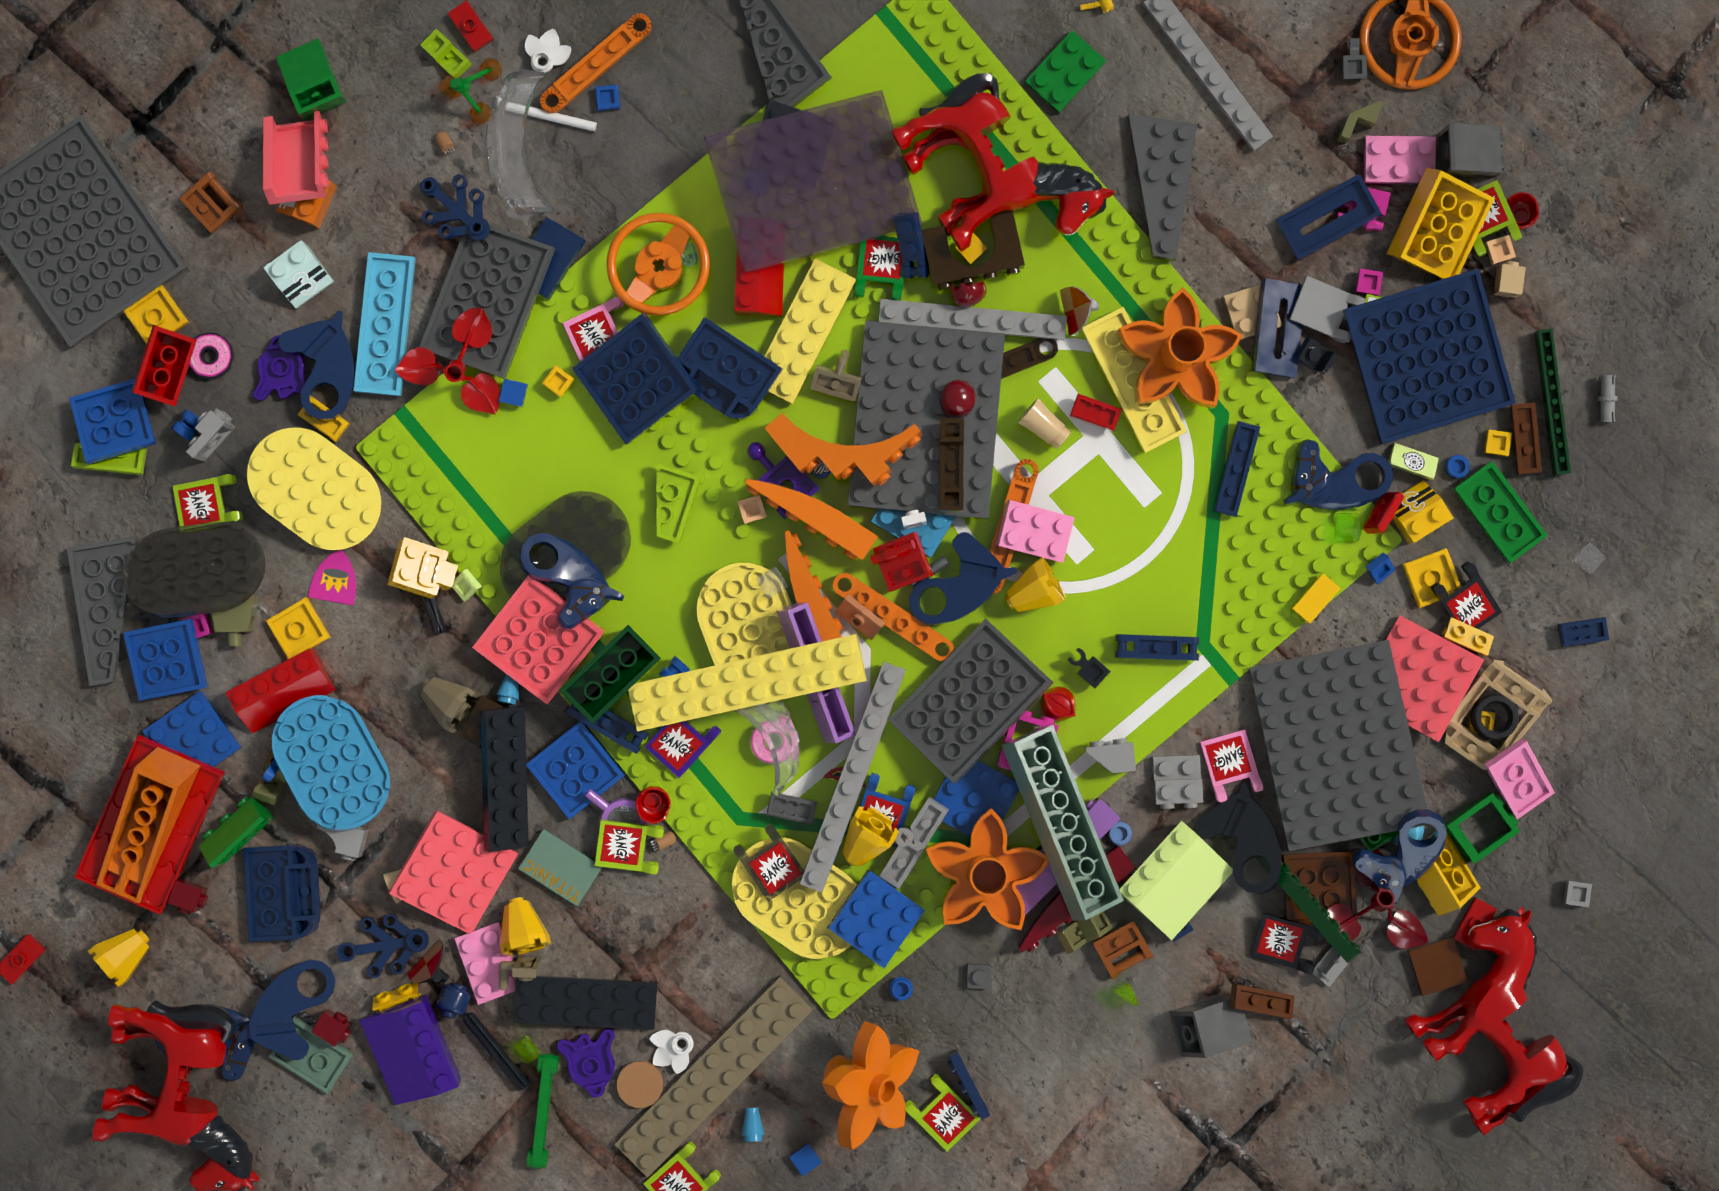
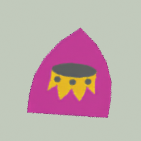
M342 549L329 555L319 565L310 584L309 598L354 605L357 583L355 572L349 558Z

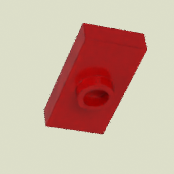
M467 0L448 12V15L475 53L494 40Z
M1077 394L1070 417L1114 432L1122 409Z
M1386 492L1383 494L1362 529L1367 534L1384 533L1405 496L1401 492Z
M1475 897L1454 933V939L1475 950L1468 942L1470 929L1475 925L1491 921L1497 909Z
M27 934L0 962V974L11 985L14 984L46 949L31 934Z

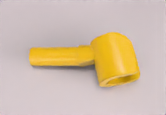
M1098 0L1093 3L1080 5L1081 11L1101 7L1103 13L1114 9L1112 0Z

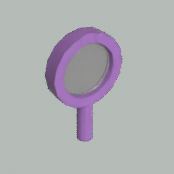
M591 789L585 793L584 796L603 810L601 813L602 820L645 825V821L638 816L635 801L628 798H619L608 803Z

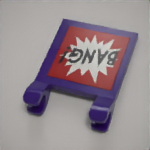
M687 721L663 726L645 748L680 778L721 733V729L718 726H714L705 736H702Z

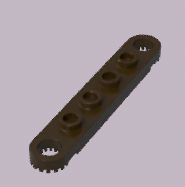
M1039 338L1004 352L1001 379L1054 358L1058 351L1056 341ZM1043 342H1049L1053 346L1052 353L1048 355L1042 354L1039 349L1040 345Z

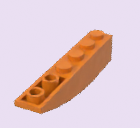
M745 478L743 481L747 484L746 490L756 496L759 493L767 497L766 503L775 509L781 506L787 510L785 515L795 522L801 519L807 523L804 528L816 535L818 531L826 536L824 541L835 548L839 544L845 548L843 553L853 560H856L857 557L863 560L878 538L877 535L839 510L816 498L770 482Z
M789 530L786 531L787 561L796 602H808L822 641L842 637L839 631L843 630V627L838 617L833 619L829 611L833 607L827 596L822 597L819 591L822 585L817 575L812 577L808 569L812 567L807 554L801 555L798 549L802 544L797 534L791 535Z

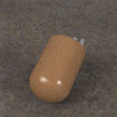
M443 131L438 132L435 136V141L442 153L447 155L455 151V146L448 134Z
M667 831L663 833L662 838H653L651 843H654L651 845L655 844L653 848L656 847L654 851L657 849L660 851L673 845L676 842L675 834Z

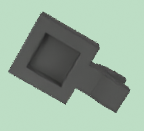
M1350 38L1347 41L1348 55L1341 57L1342 80L1367 79L1366 55H1359V38Z

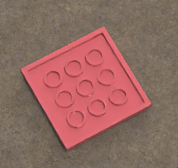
M527 576L472 648L545 704H548L605 630L589 618L571 630L560 627L556 621V616L564 607L566 600L541 581Z
M1399 616L1386 640H1389L1408 726L1439 743L1484 659Z
M435 810L388 892L470 934L474 931L517 857L518 852L513 849L495 852L484 851L483 833Z

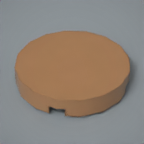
M646 1060L627 1064L621 1070L617 1079V1091L620 1098L627 1105L634 1108H646L653 1105L660 1098L664 1088L661 1071L653 1063Z

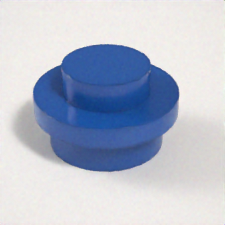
M905 977L895 978L890 983V994L896 1000L903 1001L908 999L913 992L911 981Z

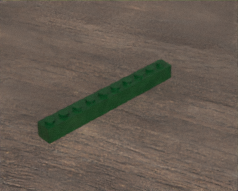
M1553 328L1537 330L1534 334L1553 476L1570 474L1571 467Z
M1255 857L1270 874L1271 867L1269 862L1264 858ZM1281 861L1279 886L1346 963L1352 962L1362 953L1359 950L1358 944L1349 939V934L1346 931H1342L1339 927L1340 924L1329 916L1330 913L1326 908L1321 907L1320 901L1310 894L1309 888L1300 883V878L1290 871L1289 865Z

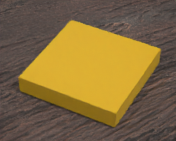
M164 286L158 287L124 311L146 345L153 325L177 332L189 323Z
M1447 548L1402 564L1418 608L1439 601L1431 590L1433 584H1442L1448 594L1461 586Z
M308 597L303 598L266 620L287 659L307 649H312L331 638Z

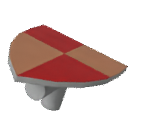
M1074 286L1060 290L1064 313L1067 316L1066 322L1069 336L1082 330L1088 321L1091 311L1099 309L1097 301L1091 299L1082 289Z

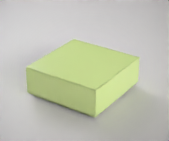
M468 569L462 571L454 579L452 586L464 602L469 600L482 587Z

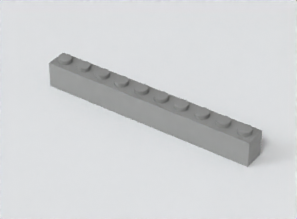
M883 662L800 880L799 884L823 892L906 671L902 668Z

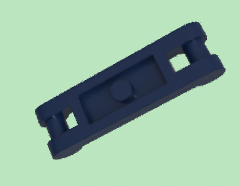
M1115 634V641H1118L1115 658L1199 661L1197 644L1200 643V637ZM1127 642H1134L1133 651H1127ZM1182 644H1188L1187 653H1181Z
M572 704L571 706L568 705L565 710L570 716L635 754H638L641 749L639 746L643 739L646 740L649 735L644 730L637 731L635 725L610 710H607L594 724L589 722ZM629 731L635 734L631 742L625 739Z

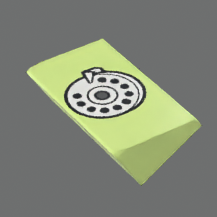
M1394 443L1388 463L1391 467L1433 480L1439 458Z

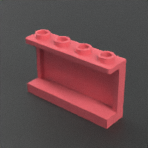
M314 111V120L276 125L273 116L263 117V191L269 205L325 197V187H329L328 176L325 173V169L329 168L328 159L325 155V151H328V141L325 137V133H328V125L326 119H322L319 111Z

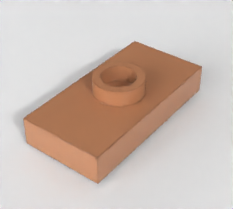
M849 594L835 611L870 640H873L885 624V622Z

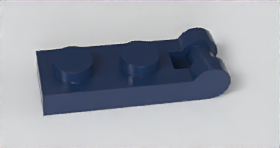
M918 212L894 215L893 219L903 263V277L905 279H912L914 276L927 278L929 266ZM913 261H917V267H914Z

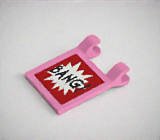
M615 297L598 307L563 322L580 362L618 333L609 312L624 306L619 297Z
M1246 730L1200 742L1217 802L1220 803L1227 800L1223 784L1249 777L1253 792L1263 790V784L1258 774Z

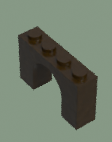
M1013 210L997 213L989 217L994 241V252L988 261L978 266L963 265L952 256L944 225L921 230L932 288L938 287L939 291L946 290L955 283L961 282L969 285L975 283L974 279L984 277V281L998 278L997 274L1007 273V276L1021 273L1020 269H1024L1025 263Z

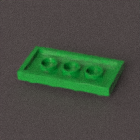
M1493 461L1488 462L1453 488L1454 492L1508 564H1511L1548 536Z

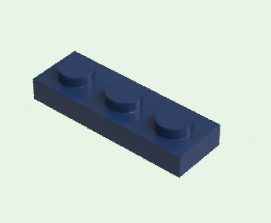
M956 1049L948 1053L951 1060L947 1061L953 1074L958 1073L961 1079L958 1084L963 1094H969L972 1100L969 1106L975 1116L979 1114L982 1120L989 1117L990 1113L958 1050Z

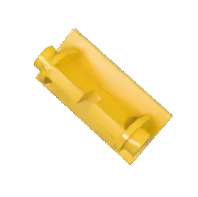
M1452 617L1448 627H1445L1442 632V636L1446 640L1453 641L1477 652L1478 655L1482 654L1486 657L1489 654L1494 636Z
M404 984L396 990L379 993L376 997H373L372 1010H376L377 1013L421 996V993H418V984Z

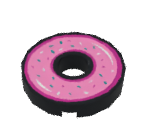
M207 332L194 338L197 340L189 363L190 369L198 376L207 379L220 378L229 372L234 360L233 347L229 341L217 333ZM208 350L216 352V358L212 362L205 360V353Z

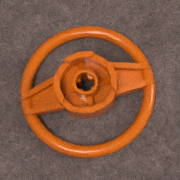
M1377 0L1366 13L1359 36L1361 53L1366 55L1367 66L1370 71L1382 82L1395 88L1406 90L1429 87L1444 78L1456 63L1461 48L1460 26L1448 4L1443 0H1407L1404 14L1393 23L1389 32L1391 51L1393 54H1396L1393 77L1380 68L1374 60L1369 46V31L1378 12L1395 0ZM1429 3H1431L1442 12L1449 23L1452 34V46L1446 62L1438 71L1426 78L1414 80L1422 58L1426 57L1435 47L1439 38L1438 25L1436 26L1434 20L1430 17ZM1412 31H1415V35H1418L1419 38H1416L1414 40L1409 36V34Z
M650 213L631 220L618 231L609 247L606 266L609 282L622 302L640 313L662 316L681 311L697 299L704 289L709 276L710 259L702 236L690 223L675 215ZM663 222L674 225L661 242L654 241L646 245L639 252L635 265L637 275L626 292L616 272V257L623 240L630 232L644 224ZM691 237L697 246L700 256V273L693 289L684 298L670 305L650 306L643 304L658 290L671 289L680 281L683 274L681 258ZM656 262H664L663 266L665 269L663 271H654V264Z

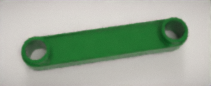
M540 1054L538 1059L537 1073H541L534 1144L533 1148H529L527 1156V1167L533 1169H546L549 1150H545L552 1078L553 1074L557 1075L559 1056L554 1054Z

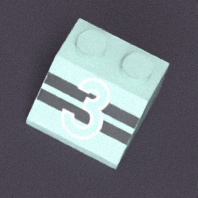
M302 240L263 267L276 286L296 309L334 283V280L315 254Z

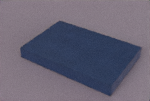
M546 217L532 240L555 248L538 293L550 300L586 240Z

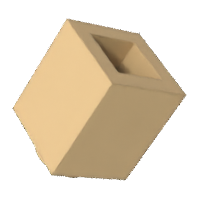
M1505 261V264L1498 266L1493 295L1512 298L1521 296L1526 267L1519 266V263L1514 261Z

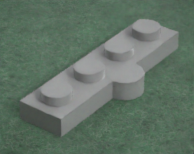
M929 797L910 828L901 827L898 829L899 832L895 839L898 847L879 877L900 889L949 809Z

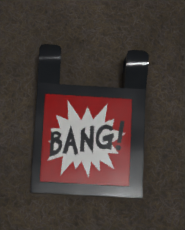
M1466 561L1461 565V568L1470 580L1449 594L1445 587L1439 583L1433 584L1431 590L1450 618L1452 617L1479 629L1502 613L1480 577L1476 566Z
M1263 912L1251 956L1295 968L1306 974H1312L1314 962L1308 959H1299L1307 935L1321 941L1324 936L1314 925H1307Z

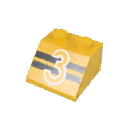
M1423 480L1402 493L1405 497L1398 507L1393 521L1406 542L1412 544L1449 522L1454 517L1442 498Z

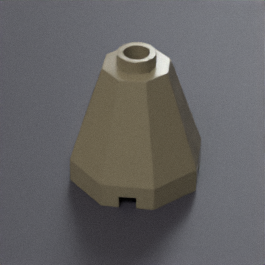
M436 677L427 679L421 687L422 699L441 727L451 733L459 731L456 728L458 725L464 727L477 704L476 699L481 697V694L474 689Z

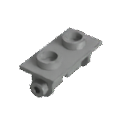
M1331 946L1314 967L1312 974L1330 987L1348 963Z

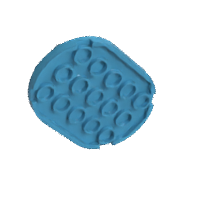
M315 695L300 699L283 711L273 730L272 752L279 770L303 813L317 825L337 831L356 829L374 819L382 810L388 798L390 776L385 760L357 711L346 702L325 695Z

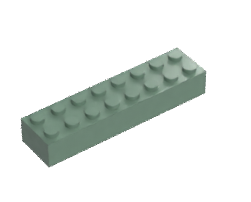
M1054 726L1039 727L1002 744L1001 746L1072 921L1087 920L1123 902V897Z

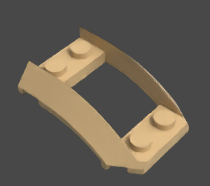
M1493 660L1464 696L1446 729L1445 744L1481 769L1486 770L1484 764L1520 740L1539 718L1547 705L1551 704L1552 699L1543 688L1540 690L1505 666L1504 661ZM1488 686H1491L1524 709L1519 716L1516 729L1511 735L1503 738L1497 748L1461 724L1464 717Z

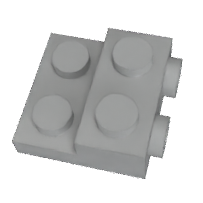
M215 408L214 411L204 412L198 418V425L195 427L201 435L191 440L188 445L190 448L186 452L192 458L205 462L236 428L231 423L233 419L226 412L220 411L218 408Z
M1200 755L1152 757L1154 804H1160V809L1175 808L1174 804L1184 803V808L1198 807V803H1203Z

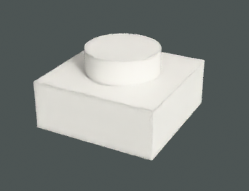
M919 510L906 512V516L901 517L904 530L927 525L925 513H919Z

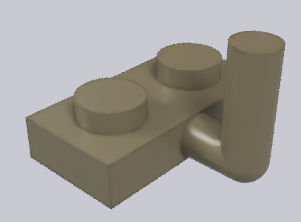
M847 350L841 351L835 370L817 365L810 389L855 402L862 378L844 373L850 355Z
M518 956L516 961H501L499 964L498 989H508V971H512V977H518L520 981H531L533 978H536L542 967V957Z

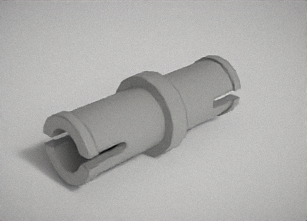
M1600 375L1601 396H1598V401H1600V422H1615V401L1618 396H1615L1616 375Z

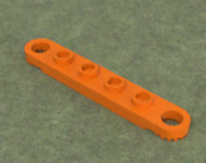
M642 13L632 15L629 20L618 27L542 93L540 97L542 108L549 113L560 112L650 34L652 24L649 17ZM638 20L645 21V30L637 32L633 28L634 23ZM553 95L558 97L559 101L557 106L551 108L546 105V99Z
M1031 459L1021 460L1015 467L989 550L1004 568H1009L1014 550L996 546L1007 500L1029 505L1039 472L1037 464ZM1028 464L1032 466L1033 475L1031 477H1023L1021 475L1020 468L1022 465ZM1005 579L1001 581L993 594L998 593L1002 589Z
M841 573L835 577L833 588L838 595L845 599L849 594L885 622L884 625L936 660L945 661L954 651V646L949 639L916 619L848 573ZM847 578L851 581L852 586L849 591L843 592L838 588L840 579ZM946 643L948 645L949 652L946 656H939L936 653L935 648L937 644Z

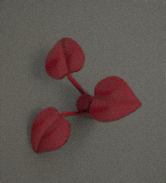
M1378 848L1372 851L1375 854H1380L1381 856H1383V854L1379 851ZM1356 868L1355 880L1362 887L1371 886V889L1377 892L1371 898V905L1355 915L1344 904H1335L1327 909L1330 913L1329 916L1340 924L1339 927L1342 931H1346L1349 934L1351 941L1356 939L1361 932V925L1356 919L1374 909L1378 912L1388 910L1387 919L1391 924L1386 928V935L1393 946L1399 949H1411L1428 943L1426 932L1417 917L1409 911L1398 910L1392 918L1393 904L1395 903L1394 894L1388 889L1377 888L1367 876Z

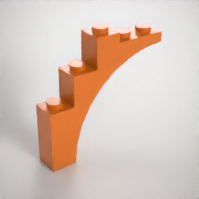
M783 413L765 427V430L802 474L812 472L818 467L819 464L817 462L822 460L838 480L841 478L847 479L854 473L855 470L853 468L857 466L874 487L877 484L879 486L883 485L891 478L889 474L892 473V470L887 464L889 462L893 464L903 456L901 452L907 447L913 448L921 441L920 437L923 435L916 424H913L900 434L881 442L845 446L829 443L810 436L795 426Z

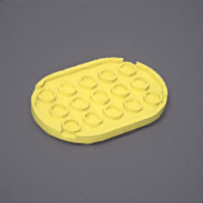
M299 427L280 429L261 440L251 454L247 468V481L253 498L264 511L309 544L326 550L346 549L363 541L375 528L381 512V495L375 479L361 464L319 433Z
M735 563L719 569L705 582L697 601V618L714 665L790 649L776 611L788 607L792 603L785 586L770 570L752 563Z
M773 837L759 841L744 852L733 873V896L742 915L783 946L806 958H827L838 955L850 947L851 944L828 929L827 926L856 887L855 881L833 864L823 892L803 886L799 883L812 849L797 840L785 837ZM781 842L802 874L770 895L749 863Z

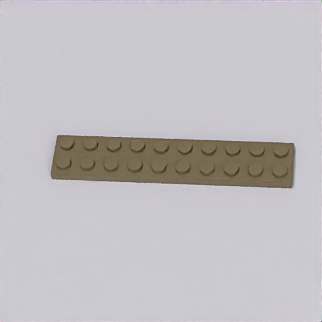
M779 976L614 1145L648 1178L813 1011V1008Z

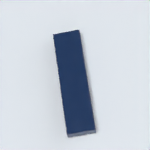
M1241 421L1236 422L1213 512L1237 517L1260 426Z

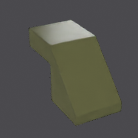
M1378 101L1350 113L1344 120L1337 141L1346 144L1352 135L1356 123L1371 129L1377 122L1384 102Z
M272 750L264 762L263 774L274 759ZM278 769L273 779L269 782H266L261 777L253 791L252 797L275 805L286 784L281 771Z
M1103 911L1087 920L1074 921L1056 934L1066 953L1069 954L1085 943L1100 938L1113 927Z

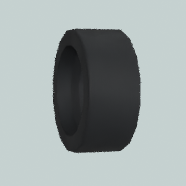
M1488 695L1476 701L1472 707L1470 718L1474 730L1482 737L1503 739L1511 735L1516 729L1519 715L1515 704L1507 697ZM1492 703L1502 705L1508 715L1506 725L1498 731L1487 729L1481 720L1483 709Z

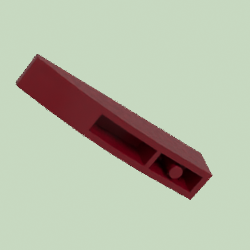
M1116 845L1106 852L1105 855L1116 882L1122 881L1124 883L1133 875L1132 872L1136 868L1121 847ZM1060 891L1044 907L1018 945L1021 952L1025 950L1027 952L1032 951L1039 945L1038 941L1041 938L1053 936L1058 931L1056 927L1063 922L1066 925L1072 922Z

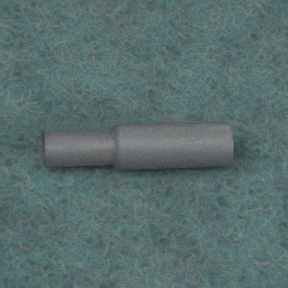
M944 556L930 565L933 576L949 565ZM923 580L915 582L912 585L915 586Z

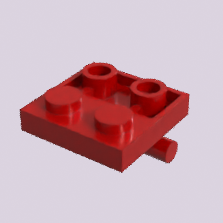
M917 531L873 548L875 555L870 556V560L873 565L879 564L889 592L933 576Z

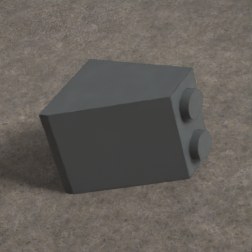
M1449 123L1439 132L1440 170L1455 178L1497 177L1505 167L1504 156H1501L1504 136L1503 133H1500V126Z
M1228 995L1169 1011L1181 1057L1207 1058L1252 1042L1251 1028L1247 1023L1245 1012L1229 1008L1231 996Z

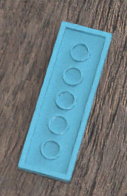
M368 252L354 392L402 397L403 378L395 372V368L406 355L416 263L415 257Z

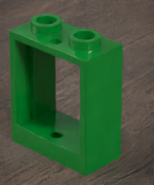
M1486 792L1445 822L1447 833L1469 863L1476 864L1520 832L1517 828L1519 824L1517 819L1511 813L1507 814L1503 808L1505 803L1498 794L1494 795L1493 793ZM1490 803L1508 830L1479 851H1476L1458 825Z

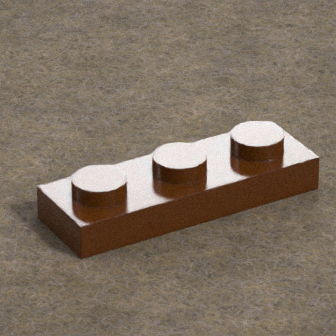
M1535 403L1510 405L1516 475L1541 473L1542 466Z
M1234 984L1231 987L1229 1008L1283 1019H1292L1295 996Z

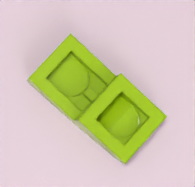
M437 29L420 44L453 78H459L472 65Z

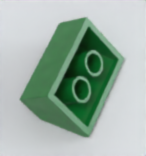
M253 797L250 799L244 798L237 804L238 810L233 815L228 813L219 821L220 827L215 831L211 829L202 837L203 842L199 845V848L211 868L224 865L275 818L260 800Z

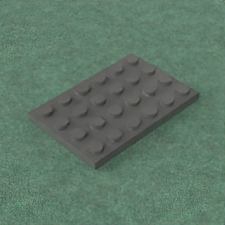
M481 225L476 226L475 232L481 229ZM491 225L490 233L484 240L476 241L469 235L462 236L419 347L427 348L435 355L449 360H457L464 342L454 339L452 334L453 324L458 316L466 310L480 307L485 311L491 323L492 337L481 348H474L468 344L462 362L466 366L506 379L555 248Z
M985 618L888 720L955 785L1053 684V681Z

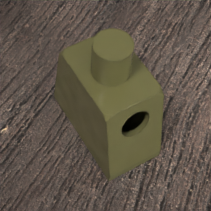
M258 594L209 595L214 630L219 633L227 632V646H242V632H253L259 600Z

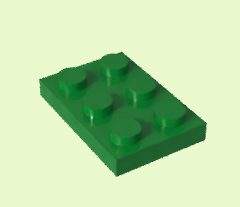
M1071 30L1027 78L1025 84L1059 114L1101 69L1106 60Z

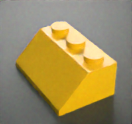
M1447 831L1442 853L1429 870L1417 879L1418 885L1424 891L1430 901V905L1438 916L1461 908L1481 888Z

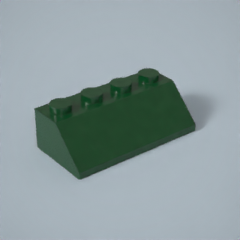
M627 625L560 689V692L589 722L594 724L661 658Z

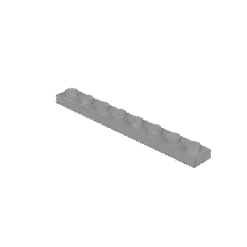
M1145 0L1143 6L1251 150L1254 152L1272 139L1273 135L1171 0Z
M881 299L879 322L1001 333L1010 336L1063 341L1065 340L1067 316L888 299Z

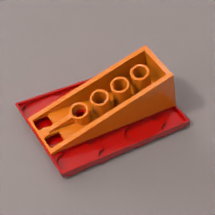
M138 735L74 878L161 915L168 904L167 902L174 883L181 875L225 772Z

